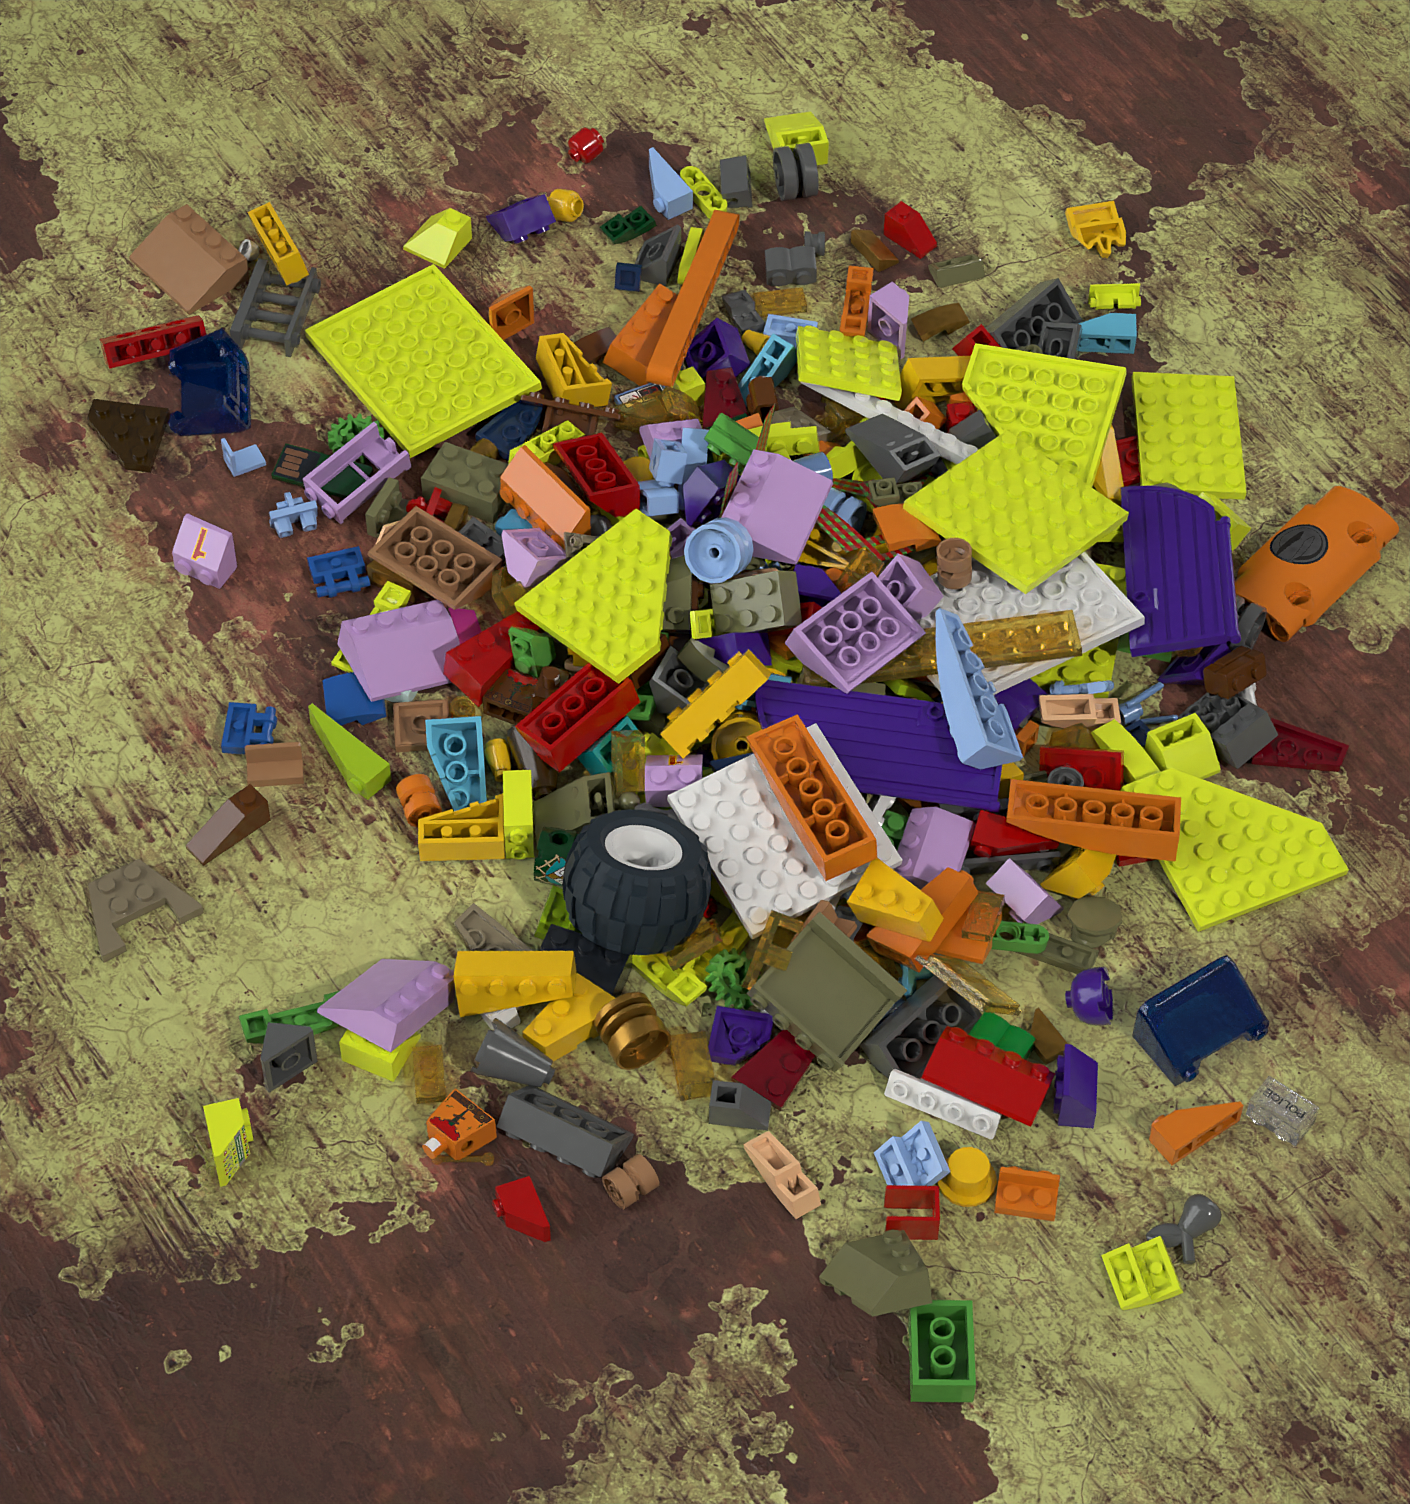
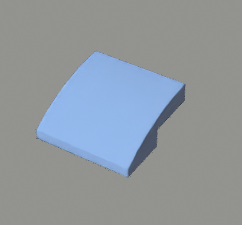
M920 1121L902 1137L892 1136L874 1152L887 1185L932 1186L950 1173L930 1123L926 1121Z

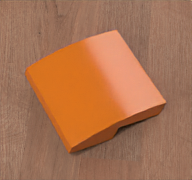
M904 503L872 509L874 519L889 552L911 545L914 546L917 552L938 546L941 543L937 532L903 509Z
M970 905L934 953L983 964L992 948V938L1002 921V912Z

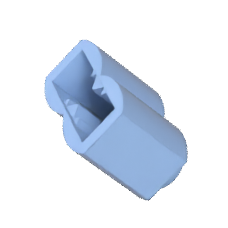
M655 479L637 481L640 485V510L648 517L679 513L682 497L680 492L674 487L662 486Z

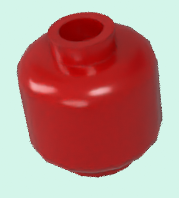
M583 127L568 140L570 148L568 154L575 162L580 160L588 164L602 153L604 139L596 129Z

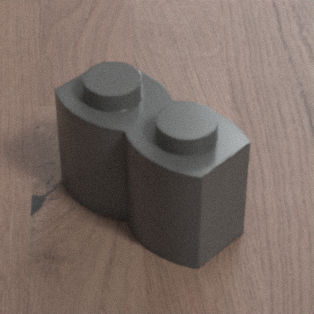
M797 246L791 249L774 247L765 250L767 285L784 286L791 283L808 285L817 282L815 248Z

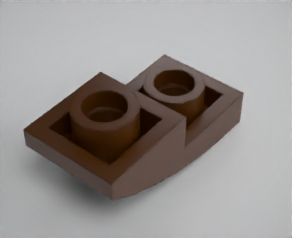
M609 326L577 340L574 344L582 351V357L589 364L593 363L595 365L601 357L606 356L609 346L616 338V335Z

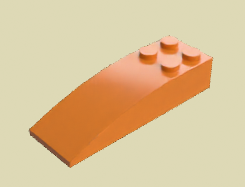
M798 714L747 736V741L773 793L825 881L877 859V842L874 834Z
M1011 779L1006 822L1034 834L1088 850L1122 856L1176 861L1180 836L1181 797Z

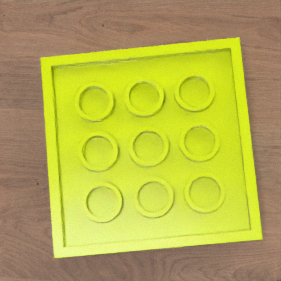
M798 326L796 331L798 381L896 401L900 400L902 389L897 345H893L885 340L879 342L868 340L860 335L854 337L844 336L843 333L835 330L828 332L819 330L814 326Z

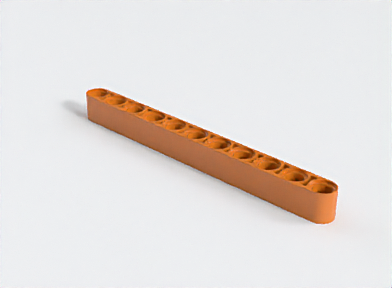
M714 210L649 362L646 374L647 383L673 387L737 234L740 220L739 214Z

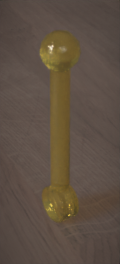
M487 1152L483 1156H466L461 1160H454L451 1156H442L440 1154L431 1160L434 1165H440L442 1162H483L485 1165L490 1166L494 1163V1155Z

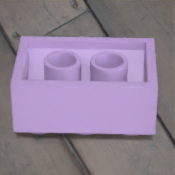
M938 807L912 809L897 851L902 858V864L893 870L920 890L947 867L959 872L976 826L975 823Z

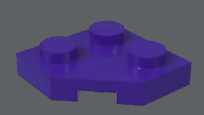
M717 1006L706 1061L736 1066L756 1054L770 1042L774 1024L773 1017L767 1013Z

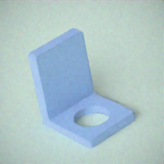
M221 439L224 461L234 477L266 465V461L256 444L232 452L226 439Z

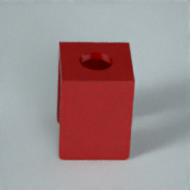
M887 1185L885 1188L884 1208L932 1209V1217L887 1216L885 1232L889 1230H904L910 1240H938L940 1226L939 1186Z

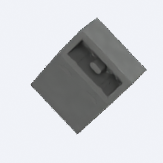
M883 413L845 430L846 434L883 479L895 477L896 484L909 483L929 474L941 456L924 434Z
M1207 692L1178 716V719L1196 713L1210 732L1216 755L1236 769L1241 767L1278 736L1267 711L1238 694L1230 699H1226Z

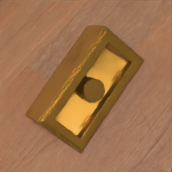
M854 229L851 231V243L878 273L899 263L895 255L871 230Z

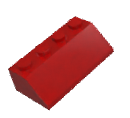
M603 433L553 443V448L591 502L614 517H625L635 509L640 511V485Z
M588 663L515 725V728L541 760L560 773L637 706L640 700L631 679L626 677L618 684Z
M946 1026L921 1079L1031 1127L1045 1101L1056 1073L1050 1071L1042 1064L1031 1063L1022 1059L1015 1052H1006L997 1048L988 1040L972 1037L961 1028Z

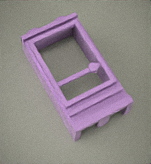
M373 422L303 478L304 494L310 501L315 500L329 519L334 518L342 524L347 516L381 490L389 477L394 479L404 470L407 471L411 468L409 453L404 450L399 454L396 450L395 442L390 437L386 440L382 439L379 435L377 424ZM362 454L379 469L371 478L353 463ZM351 466L366 482L337 504L321 488L346 467Z

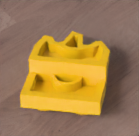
M1114 201L1066 209L1065 214L1071 235L1086 249H1091L1095 245L1101 258H1108L1111 255V244H1115L1118 247L1126 245V230L1122 217H1118Z

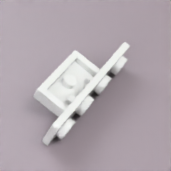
M897 1069L891 1071L884 1093L889 1098L989 1139L995 1137L1002 1114Z

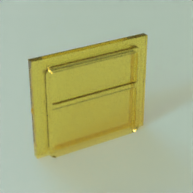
M935 954L930 956L918 955L915 958L916 961L981 1012L1019 1016L1021 1010L1018 1009L1020 1007L1018 1002L964 960Z

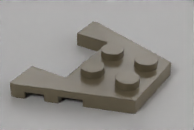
M140 859L88 883L99 950L103 963L127 951L126 945L117 933L116 928L152 910L168 904L180 924L204 913L203 907L199 902Z

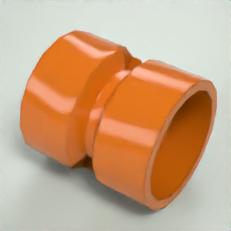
M414 774L398 783L396 793L403 806L407 822L411 826L418 827V819L442 812L432 782L427 775Z

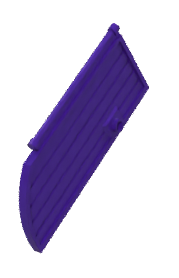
M1162 486L1121 487L1122 508L1129 512L1127 521L1123 523L1127 598L1145 617L1144 625L1129 631L1131 656L1137 657L1224 644L1227 641H1231L1234 644L1241 641V633L1238 626L1230 518L1224 516L1219 521H1216L1214 507L1207 501L1186 491Z
M767 680L755 691L756 712L761 729H765L797 714L806 728L816 723L860 793L990 810L989 812L999 813L1000 801L997 800L1002 765L978 769L965 765L960 761L954 738L950 734V726L943 703L850 691L846 694L840 689Z

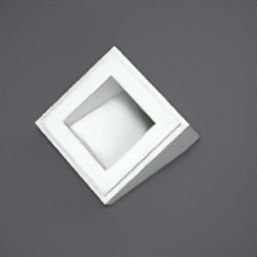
M516 1007L480 1014L493 1031L497 1027V1025L492 1023L495 1018L501 1020L510 1028L520 1024Z

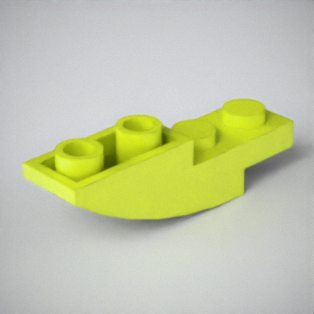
M791 421L771 424L765 452L773 453L786 448L789 455L818 453L820 446L817 426L791 428ZM763 426L748 430L759 437ZM712 452L714 462L725 460L731 467H734L729 463L731 459L724 453L718 456Z

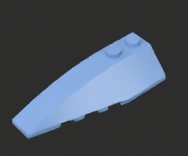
M939 608L936 611L935 639L937 669L942 700L950 726V734L954 738L960 761L965 765L978 769L1020 761L1023 756L1004 704L998 705L993 695L997 691L993 682H987L981 670L985 667L981 659L970 650L973 643L957 614Z

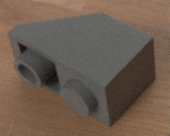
M713 1080L709 1103V1124L768 1131L771 1102L743 1083Z

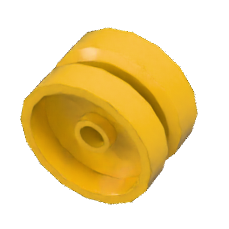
M738 709L733 711L723 722L717 724L711 746L714 760L753 753L747 741V736L762 730L757 712ZM745 741L747 743V746H745L743 743L738 744V742Z

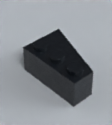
M553 924L550 925L541 945V951H574L576 973L615 998L621 995L632 970V955L608 950L584 937L582 933Z

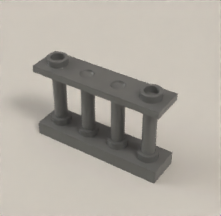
M258 258L230 329L232 348L242 349L245 340L255 338L284 343L286 357H291L294 348L299 347L300 332L314 295L320 291L321 279L317 278V269L311 267L307 279H301L298 282L287 285L303 289L300 297L266 292V287L271 284L286 286L281 275L273 274L272 271H269L268 260ZM271 302L295 306L296 309L293 315L259 310L258 307L260 303ZM263 320L288 324L289 327L286 333L251 328L253 321Z
M1009 798L998 799L997 801H1000L999 813H991L1007 817ZM939 804L938 807L971 820L975 824L980 810L990 811L948 804ZM1042 850L1032 854L964 859L961 870L970 875L996 873L1010 858L1023 870L1037 869L1040 872H1047L1058 866L1061 855L1060 851L1049 852V850Z

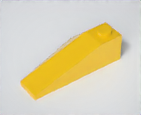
M1111 424L1093 486L1099 493L1114 503L1122 505L1121 487H1124L1114 428Z
M1079 847L1070 854L1071 857L1063 864H1059L1040 883L1043 889L1077 899L1088 893L1093 896L1105 886L1102 881L1110 874L1116 855Z

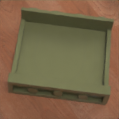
M818 912L746 994L751 997L750 1000L755 1007L762 1011L765 1010L773 1017V1022L780 1029L788 1030L795 1037V1042L801 1048L810 1050L816 1055L817 1061L822 1067L835 1073L845 1064L844 1062L889 1009L905 994L907 989L821 912Z

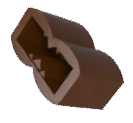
M758 376L749 382V394L746 397L748 414L751 416L759 413L764 423L774 403V412L779 410L772 377Z

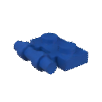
M359 546L307 558L313 583L325 582L324 586L316 587L318 598L324 596L332 598L336 597L337 593L352 590V593L361 591L360 588L370 586L368 576L359 578L357 574L366 573L365 563ZM344 577H348L349 579L346 581L334 583L335 579H340Z
M229 702L221 744L222 753L245 754L246 745L273 744L272 732L277 725L276 709L268 706L265 709V713H257V704ZM261 726V733H254V727Z

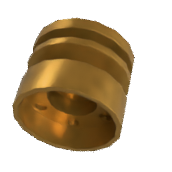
M630 992L616 997L607 1003L594 1019V1028L601 1035L602 1041L608 1046L610 1055L620 1069L631 1070L649 1064L658 1058L671 1042L670 1032L663 1021L657 1016V1011L651 1005L647 995L642 992Z

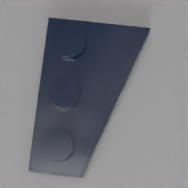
M520 400L505 408L475 434L476 441L478 442L482 438L490 440L497 447L500 457L509 461L510 450L529 441L547 408L525 404Z

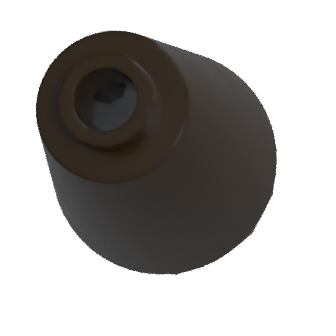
M515 725L507 731L506 739L518 769L531 770L532 797L538 800L556 791L558 771L541 760L516 730Z

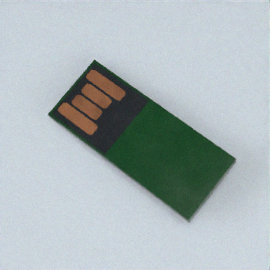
M286 443L271 474L272 479L305 487L303 478L331 455ZM353 462L371 478L374 471L373 467ZM348 466L321 489L327 494L346 498L365 483L366 480L351 466Z

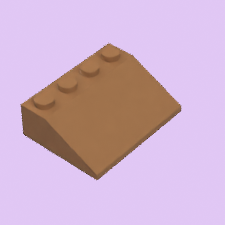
M188 204L168 214L129 256L130 261L188 315L249 280L247 258Z
M417 506L368 551L369 557L454 610L482 597L499 580L502 564L501 558Z

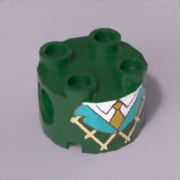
M545 826L542 828L537 845L539 853L538 857H535L534 881L562 886L566 858L577 835L580 834L579 831Z

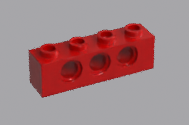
M199 315L100 339L105 363L109 369L209 345L204 322Z

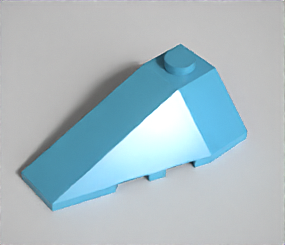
M481 716L425 720L427 749L453 811L470 807L469 804L476 801L479 804L486 802Z

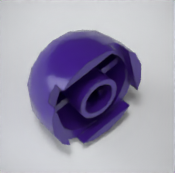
M1105 966L1085 969L1078 973L1071 983V990L1065 993L1067 1008H1073L1075 1016L1081 1022L1088 1025H1111L1110 1020H1113L1112 989H1108L1107 984H1105V981L1110 980Z

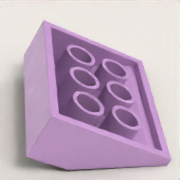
M753 449L721 518L727 517L736 520L747 529L753 542L754 551L752 557L796 565L830 492L833 481L780 454Z
M870 572L793 629L785 644L802 664L848 694L923 637L926 632L876 575Z
M434 600L342 621L337 644L370 701L373 702L401 695V692L406 690L415 692L452 683L443 674L445 656L447 651L458 646L460 642L448 611L441 601Z
M381 959L318 1008L317 1013L391 1053L453 1002L456 991L453 977L454 971L436 961Z

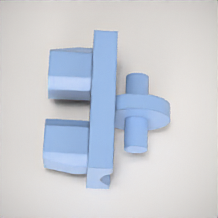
M286 492L284 493L285 501L276 503L278 510L269 512L271 528L275 527L279 538L292 535L293 528L291 523L298 521L301 522L303 531L307 532L317 529V504L315 500L303 503L302 497L293 499L291 493Z

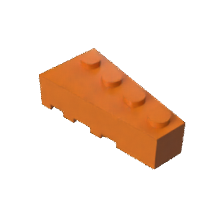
M659 283L612 341L603 363L639 386L648 384L646 382V374L649 362L678 295Z

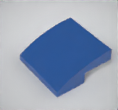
M354 672L322 680L326 714L342 726L358 720L361 725H365L387 717L385 700L381 699L371 702Z

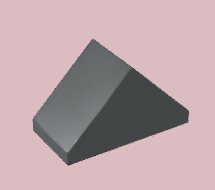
M981 410L967 417L949 429L948 434L954 435L959 441L967 445H973L978 450L998 437Z

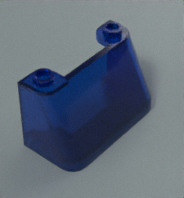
M223 328L170 350L169 370L173 376H177L181 381V412H172L169 419V426L173 433H177L181 437L241 433L251 428L249 362L243 350Z
M1224 955L1145 1001L1137 1011L1132 1037L1173 1085L1177 1086L1184 1081L1190 1082L1195 1079L1199 1074L1198 1069L1201 1060L1243 1036L1247 1041L1261 1040L1268 1033L1269 1020L1236 963L1228 955Z

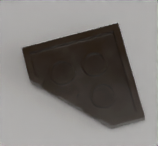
M93 399L87 421L91 429L99 434L101 441L110 452L118 457L120 464L125 470L151 473L170 412L169 408Z

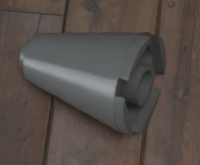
M495 1018L492 1023L497 1025L495 1031L488 1030L475 1058V1061L480 1062L478 1068L472 1066L470 1072L539 1088L542 1087L543 1083L549 1085L556 1068L551 1066L553 1060L501 1020Z

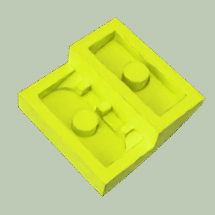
M1161 1236L1135 1247L1128 1243L1101 1255L1122 1310L1154 1304L1183 1293Z

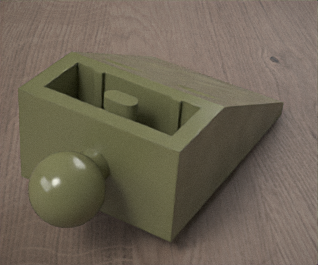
M610 772L581 777L533 802L536 848L544 826L581 832L584 826L590 824L591 819L599 815L618 811L619 809L634 810L635 806L640 805V798L633 791H625L617 798Z

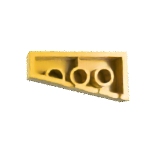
M749 649L744 654L738 651L728 660L729 667L723 673L717 670L707 680L709 685L703 691L697 688L687 698L690 702L683 709L680 706L676 707L667 716L670 721L660 735L683 759L690 753L691 748L697 741L702 742L716 727L717 723L723 722L736 709L735 707L738 704L741 705L769 679L772 673Z
M457 951L453 977L460 1017L573 997L576 979L574 951Z

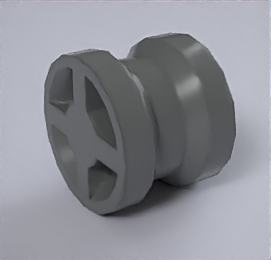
M805 231L804 246L814 247L815 254L824 256L825 232L820 231L818 234H812L810 231Z

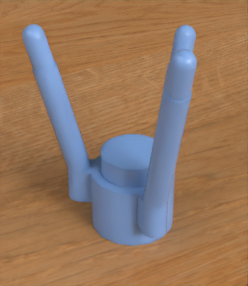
M1158 682L1131 700L1119 704L1121 725H1131L1140 720V716L1143 715L1140 702L1161 690L1164 684ZM1160 716L1141 719V721L1148 725L1177 720L1178 716Z

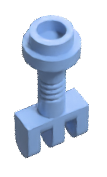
M1061 680L1050 685V695L1102 693L1113 690L1114 683L1111 680L1064 686L1065 683Z

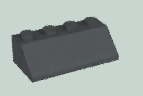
M1059 278L1037 284L985 327V329L1000 347L1015 350L1018 347L1031 344L1039 346L1043 322L1079 324L1083 320Z
M937 972L870 1032L860 1043V1046L873 1067L888 1079L893 1069L921 1079L946 1026L961 1028L969 1034L982 1014L957 973Z
M530 1085L508 1094L496 1126L504 1130L505 1135L517 1140L523 1139L531 1143L530 1146L533 1149L556 1155V1159L561 1163L567 1165L574 1164L582 1168L583 1173L594 1178L602 1177L613 1170L634 1136L633 1133L538 1087Z

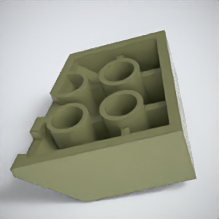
M685 555L670 559L669 574L666 577V602L663 605L664 620L661 632L691 634L690 611H692V578L694 574L686 564Z
M889 1230L883 1235L844 1243L819 1276L820 1283L825 1286L833 1285L834 1291L840 1296L848 1295L851 1297L852 1304L872 1317L932 1303L928 1269L904 1230Z

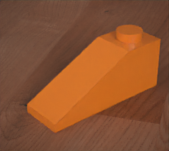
M1238 1101L1174 1110L1167 1116L1161 1115L1153 1121L1149 1141L1171 1165H1174L1240 1121L1244 1105Z

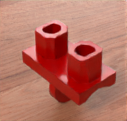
M434 487L427 504L424 502L425 499L419 496L417 499L409 500L406 511L409 513L417 506L432 516L436 514L447 518L453 502L440 497L442 489Z

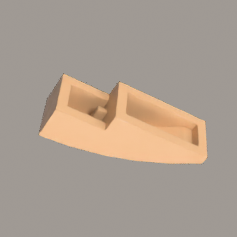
M1093 694L1039 695L1038 697L1041 721L1044 724L1064 729L1091 732L1113 719L1121 724L1117 698H1094Z
M769 1131L743 1144L744 1149L763 1179L795 1219L821 1206L818 1188L802 1172L800 1162Z

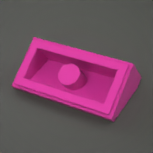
M448 608V613L452 618L460 644L482 632L474 610L461 608L454 610Z

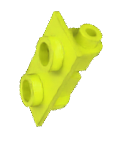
M1140 283L1090 285L1088 304H1090V308L1095 307V310L1113 309L1114 304H1118V308L1136 309V306H1141V297L1139 296Z

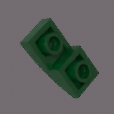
M639 206L625 217L617 214L599 228L615 245L632 240L657 225L654 218L642 206Z

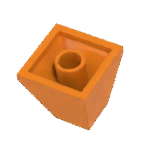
M530 285L515 288L508 293L502 294L489 307L490 326L503 340L534 324L533 288Z

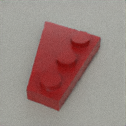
M1042 745L1040 747L1039 771H1046L1047 776H1049L1056 768L1070 767L1082 775L1084 780L1083 787L1121 791L1123 786L1124 751Z

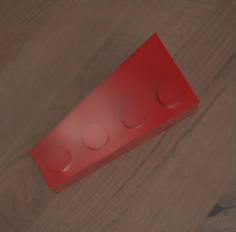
M518 611L446 652L443 674L477 707L483 704V695L506 669L515 670L508 630L511 627L532 629L540 633L545 632V630Z

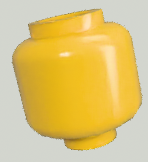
M555 189L547 197L556 221L574 222L583 212V200L574 190Z

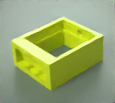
M531 770L503 771L506 859L514 858L521 860L534 858Z

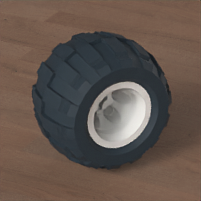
M628 809L612 811L591 819L590 824L584 826L580 834L577 835L566 858L562 888L569 920L576 929L583 933L584 937L608 950L630 955H652L674 950L675 946L684 944L690 938V935L698 927L707 909L711 891V865L706 846L699 841V836L690 828L673 818L656 812Z

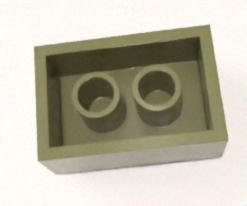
M444 442L421 477L423 498L429 500L434 487L442 489L440 497L453 503L468 506V515L494 523L506 504L500 495V477L509 464Z
M778 570L710 584L716 636L734 632L768 633L794 628L802 623L796 571Z

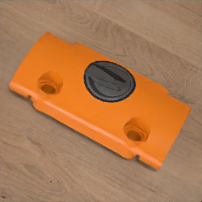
M1334 486L1315 505H1305L1240 567L1237 579L1235 580V593L1245 599V608L1251 603L1267 608L1266 619L1271 634L1277 640L1287 642L1302 627L1313 625L1374 563L1380 560V551L1399 533V526L1386 511L1369 498L1349 488Z

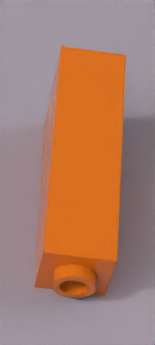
M947 867L921 889L922 892L933 899L944 918L930 942L876 926L866 935L875 952L919 973L979 894L973 883V877L963 870L958 872Z

